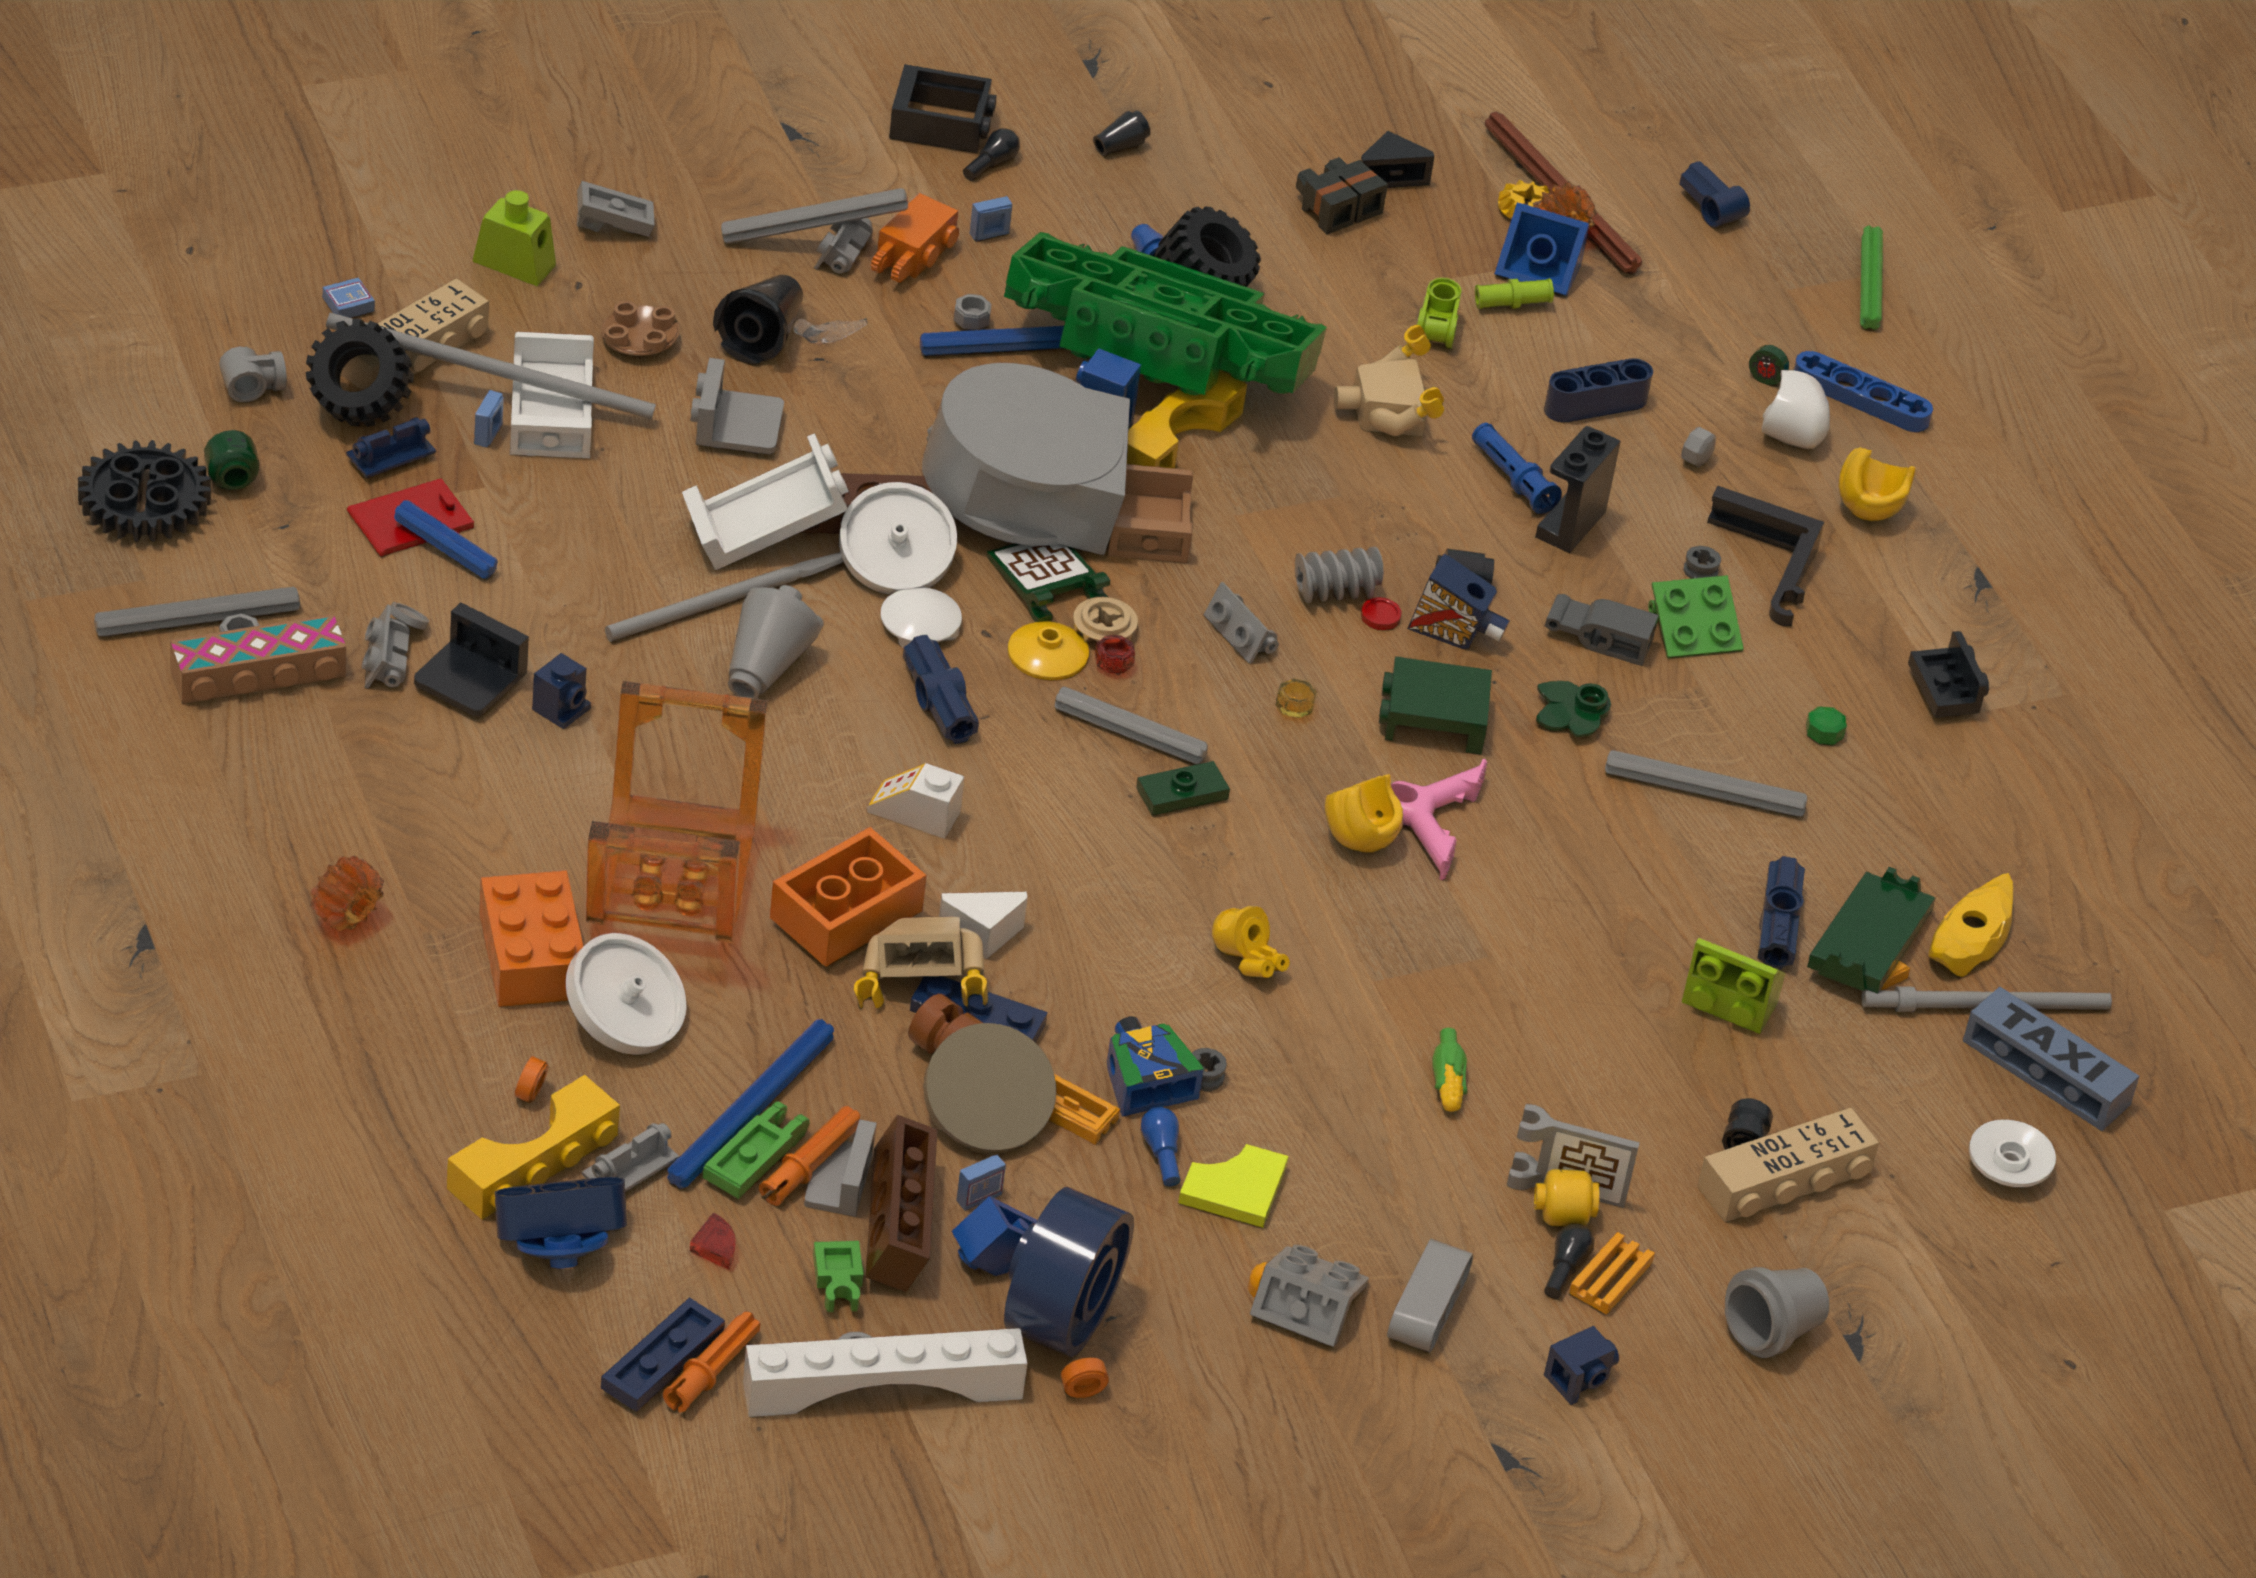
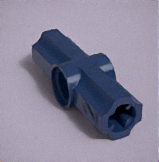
M928 635L916 636L908 645L903 647V659L915 680V692L918 703L922 710H930L946 739L952 740L954 744L967 742L973 734L978 732L979 720L966 698V684L963 674L959 668L950 667L936 640L930 639Z
M1785 856L1769 863L1764 905L1759 922L1761 931L1757 959L1778 970L1794 963L1799 918L1804 902L1802 891L1805 868L1797 862L1796 858Z

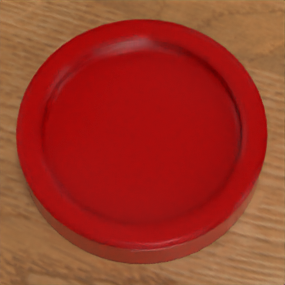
M1382 597L1367 600L1361 610L1362 621L1367 626L1376 630H1390L1397 627L1402 615L1401 608L1397 603Z

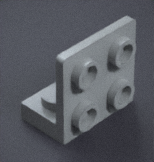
M1302 1245L1286 1246L1266 1264L1250 1315L1334 1347L1338 1342L1351 1301L1366 1288L1369 1277L1359 1274L1360 1269L1353 1264L1344 1261H1334L1333 1264L1318 1258V1253L1309 1247Z

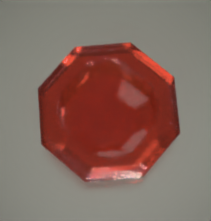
M1107 635L1096 643L1095 660L1097 667L1108 673H1125L1134 666L1135 648L1133 642L1121 635Z

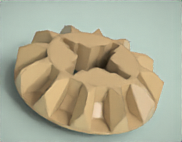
M1110 597L1087 599L1076 607L1073 615L1075 632L1083 634L1084 642L1094 640L1098 642L1100 647L1104 643H1110L1117 648L1120 641L1130 642L1133 633L1137 632L1138 618L1135 611L1128 604ZM1099 617H1100L1101 621H1104V622H1105L1106 625H1112V626H1111V627H1106L1103 623H1098Z

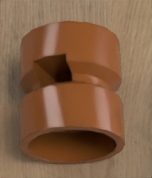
M939 993L926 1000L918 1009L909 1026L908 1036L913 1043L927 1053L934 1054L939 1045L952 1033L961 1028L983 1022L972 1014H964L961 1006Z

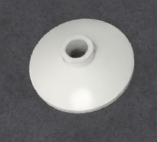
M1994 1120L1987 1122L1976 1129L1969 1143V1154L1975 1167L1987 1178L2010 1187H2029L2043 1182L2051 1175L2056 1163L2055 1150L2049 1139L2038 1129L2020 1121Z

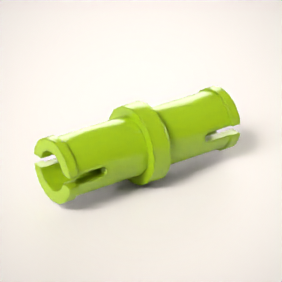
M1516 278L1508 279L1507 283L1475 285V303L1478 309L1508 305L1511 309L1520 308L1521 304L1552 303L1554 300L1553 282L1550 278L1519 282Z

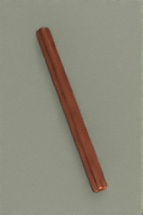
M1496 111L1490 113L1489 118L1485 120V127L1541 186H1548L1549 192L1556 195V202L1573 219L1589 223L1588 235L1623 272H1628L1629 274L1636 273L1637 269L1642 265L1641 257L1503 114Z

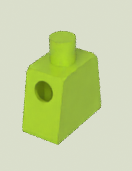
M520 190L508 192L505 198H500L485 214L481 223L473 262L538 286L556 266L550 217L545 212L529 207V196L527 193Z

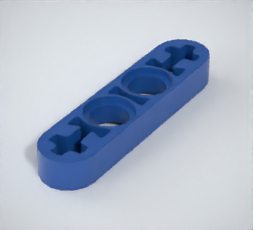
M1805 351L1797 355L1794 370L1813 376L1821 384L1826 396L1910 432H1921L1928 428L1933 406L1927 399L1821 353ZM1837 382H1847V383H1850V384H1852V385H1854V386H1853V387L1843 386V385H1840V384L1837 383ZM1872 396H1879L1888 401H1878L1873 399Z

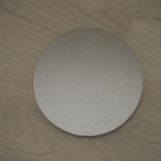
M980 1023L957 1030L939 1045L925 1071L923 1084L924 1098L933 1122L940 1131H944L953 1140L976 1153L1004 1154L1025 1146L1040 1133L1054 1109L1056 1082L1048 1058L1041 1048L1027 1035L1005 1025Z

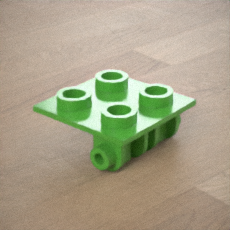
M1728 575L1652 582L1655 600L1649 601L1648 610L1659 615L1658 619L1667 658L1744 650Z

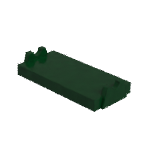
M1888 867L1882 877L1865 872L1810 953L1807 967L1818 971V974L1864 992L1869 990L1878 994L1933 911L1936 897L1921 892L1919 877L1912 875L1910 879H1902L1898 876L1897 869Z

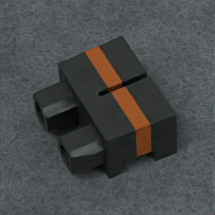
M1338 157L1330 160L1325 165L1323 174L1317 175L1310 168L1298 173L1296 189L1303 195L1301 209L1303 211L1312 209L1320 217L1318 227L1326 235L1349 227L1354 222L1359 223L1383 214L1388 184L1360 160L1347 164Z

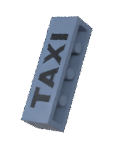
M1999 986L1970 1013L1963 1037L1964 1043L2100 1131L2109 1126L2131 1105L2139 1075Z

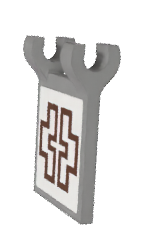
M1526 1104L1517 1138L1525 1142L1543 1140L1540 1156L1537 1162L1535 1158L1527 1153L1515 1152L1507 1186L1516 1190H1525L1535 1187L1536 1183H1544L1545 1176L1551 1169L1581 1170L1590 1174L1592 1182L1599 1183V1202L1624 1208L1640 1142L1556 1121L1541 1107Z

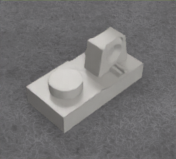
M581 181L577 190L578 227L598 232L604 223H609L613 227L620 228L628 233L650 236L655 226L654 205L652 201Z

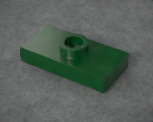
M1214 761L1141 776L1137 778L1136 785L1152 816L1227 800L1230 792L1228 784Z

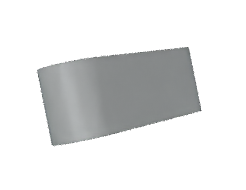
M1430 1239L1395 1308L1387 1337L1430 1353L1467 1280L1473 1261V1253Z

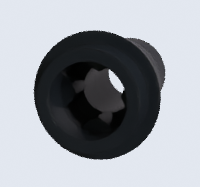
M1125 111L1106 129L1093 137L1095 148L1102 156H1106L1112 152L1142 145L1151 134L1150 126L1140 111Z

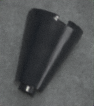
M777 275L727 294L716 307L713 318L714 331L718 330L723 340L720 344L724 350L737 360L749 364H758L761 361L771 360L776 357L786 344L803 300V291L800 284L791 276Z

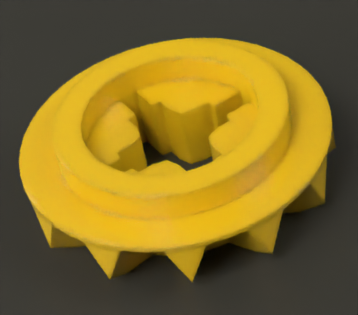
M1518 180L1516 185L1507 183L1504 190L1499 192V209L1510 219L1513 217L1517 202L1525 204V199L1531 200L1528 203L1529 206L1556 213V195L1549 192L1548 186L1539 187L1535 185L1534 181L1528 184Z

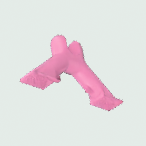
M1482 759L1480 766L1427 786H1420L1405 781H1395L1391 784L1392 790L1400 800L1403 808V825L1410 826L1439 869L1440 880L1446 878L1449 871L1448 868L1452 864L1451 861L1454 857L1455 842L1457 840L1454 836H1449L1450 831L1440 827L1433 813L1435 809L1455 801L1462 803L1464 799L1472 802L1477 800L1476 797H1478L1480 787L1485 779V768H1487L1486 764H1488L1486 759Z

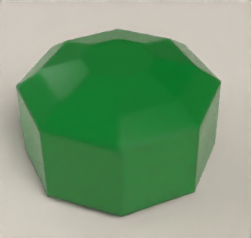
M1818 706L1808 713L1806 721L1807 736L1818 744L1834 745L1844 738L1847 728L1846 716L1836 708Z

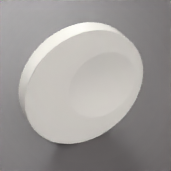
M902 482L880 484L858 495L848 506V510L843 516L839 534L840 552L851 574L868 588L888 595L899 590L920 587L930 588L935 585L949 570L957 546L956 525L946 505L930 491Z
M621 933L600 935L581 948L568 966L566 992L571 1009L583 1028L603 1045L621 1053L633 1055L648 1054L663 1047L680 1030L686 1015V995L682 981L670 961L648 942Z

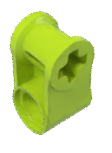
M1436 278L1430 281L1423 308L1420 309L1417 325L1423 328L1430 341L1445 343L1446 348L1452 349L1459 316L1461 287L1457 282L1449 278Z

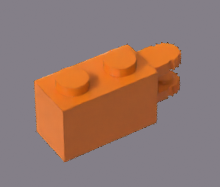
M919 193L908 203L906 211L899 212L879 231L878 249L871 261V269L881 273L887 267L893 268L891 273L892 280L900 283L908 276L916 278L927 267H932L943 251L947 248H952L959 236V228L957 227L958 210Z

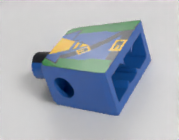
M1133 1016L1123 1018L1116 1024V1034L1110 1038L1107 1070L1122 1117L1149 1111L1151 1108L1166 1107L1199 1099L1204 1069L1169 1025L1158 1024L1142 1028L1139 1020Z

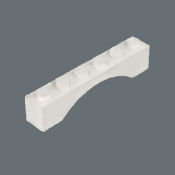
M1020 1328L746 1345L743 1385L749 1417L796 1414L806 1407L836 1394L863 1387L886 1384H917L939 1387L962 1394L976 1402L1023 1399L1027 1359Z

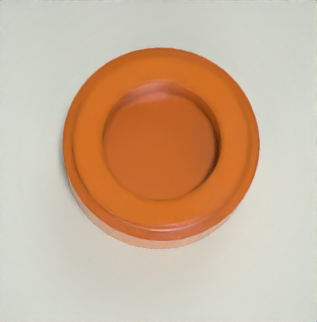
M534 1056L528 1060L517 1083L515 1097L528 1103L536 1099L548 1073L549 1065L546 1061Z
M1098 1358L1075 1360L1064 1367L1061 1372V1380L1066 1394L1075 1398L1094 1396L1100 1393L1109 1382L1105 1363Z

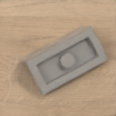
M859 1119L853 1143L845 1141L812 1172V1179L809 1181L804 1199L805 1207L856 1217L874 1153L876 1122Z

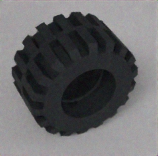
M1198 206L1190 211H1186L1161 239L1155 254L1157 258L1247 287L1256 278L1255 276L1260 270L1258 264L1261 262L1260 254L1256 252L1258 246L1250 238V232L1243 228L1237 219L1227 216L1226 212L1222 210L1216 212L1212 207L1207 206L1203 209Z
M352 319V325L350 326L345 321L336 323L338 330L334 332L327 328L322 332L325 337L322 343L315 340L311 346L316 352L315 355H308L306 364L311 368V371L306 372V379L312 386L309 389L324 409L338 421L343 422L345 420L350 426L359 427L360 422H363L367 427L376 426L375 419L377 418L386 422L391 419L388 412L393 408L399 413L404 407L399 401L402 397L409 399L412 392L407 385L414 382V374L409 369V367H412L411 360L398 340L386 328L382 329L378 323L370 320L367 325L362 319ZM365 354L374 355L379 358L380 369L378 376L368 388L358 392L342 390L340 385L341 373L351 359Z

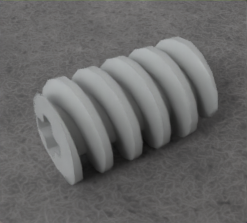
M1376 546L1369 547L1367 551L1363 548H1355L1350 553L1347 549L1338 550L1336 555L1330 550L1323 551L1320 556L1316 552H1309L1305 558L1300 553L1296 554L1295 557L1297 586L1299 591L1302 592L1306 603L1312 602L1314 591L1318 592L1321 602L1327 601L1329 590H1333L1336 600H1342L1344 588H1348L1352 599L1358 598L1360 587L1364 588L1367 598L1373 597L1375 586L1381 585L1383 582V561L1380 551Z

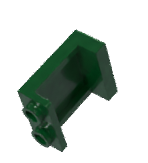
M1395 656L1392 673L1384 672L1381 696L1389 697L1388 700L1382 699L1378 722L1379 724H1386L1385 740L1393 741L1397 725L1466 734V753L1482 755L1488 726L1492 670Z

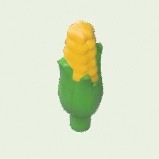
M1449 1027L1440 1031V1044L1434 1050L1432 1068L1435 1077V1089L1439 1090L1443 1108L1446 1111L1454 1112L1460 1110L1463 1094L1466 1095L1468 1092L1466 1086L1467 1057L1463 1048L1457 1043V1031Z

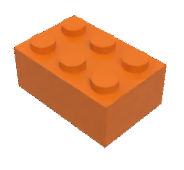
M869 827L774 880L770 919L827 967L867 944L874 935L879 934L898 919L912 918L922 912L927 875L875 830Z
M567 870L482 877L479 915L498 1007L568 1001L566 992L568 966L573 957L584 946Z

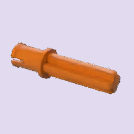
M849 1106L842 1107L794 1154H786L782 1159V1165L759 1185V1191L762 1196L769 1190H775L765 1200L771 1205L779 1206L800 1184H807L812 1179V1172L856 1131L861 1116L860 1113Z
M745 1311L738 1315L697 1359H689L684 1364L683 1373L663 1391V1399L672 1410L675 1411L677 1406L683 1402L678 1407V1412H685L702 1391H708L716 1384V1376L760 1331V1321L754 1318L753 1313Z

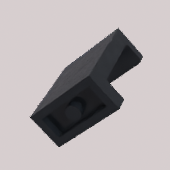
M1585 426L1553 461L1549 472L1568 482V489L1562 499L1539 523L1535 538L1570 554L1606 513L1621 443L1620 440L1600 430Z

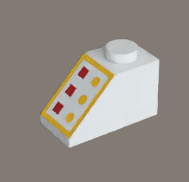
M927 763L883 780L870 801L867 812L945 839L961 811L965 776Z

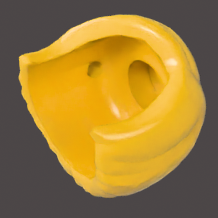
M1862 447L1855 448L1847 456L1840 471L1838 487L1841 499L1845 506L1860 519L1868 521L1888 519L1897 514L1906 503L1916 467H1899L1882 463L1870 457L1872 450Z
M1390 774L1371 778L1343 790L1333 792L1325 798V816L1328 826L1335 839L1344 847L1360 852H1375L1391 844L1401 831L1403 808L1400 800L1392 790Z

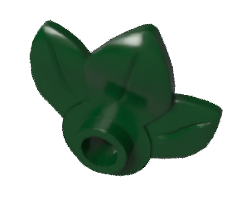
M1549 681L1537 686L1538 692L1549 704L1537 714L1536 722L1549 730L1561 731L1569 728V731L1575 737L1589 736L1600 728V719L1606 717L1610 712L1611 701L1608 697V692L1600 685L1588 683L1578 687L1569 681Z

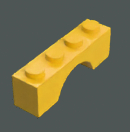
M1220 370L1217 383L1205 395H1190L1182 392L1180 389H1177L1174 393H1168L1157 407L1152 411H1146L1140 420L1128 429L1126 464L1175 469L1179 440L1175 435L1191 429H1207L1217 432L1224 430L1243 414L1247 384Z
M583 1075L551 1095L550 1129L539 1138L526 1143L503 1144L482 1137L449 1157L447 1164V1190L483 1220L496 1211L495 1191L508 1187L544 1184L548 1178L565 1168L576 1165L582 1157L593 1150L612 1142L618 1136L620 1104L586 1075Z

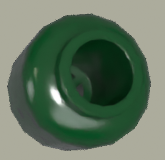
M228 430L215 434L208 440L204 448V460L208 475L215 485L227 490H237L248 486L256 479L260 471V462L256 445L250 436L241 431Z

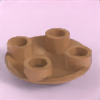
M621 301L615 304L614 313L603 322L601 335L604 342L617 352L627 355L645 356L662 352L671 347L678 339L679 325L675 319L674 309L669 306H637L631 301Z

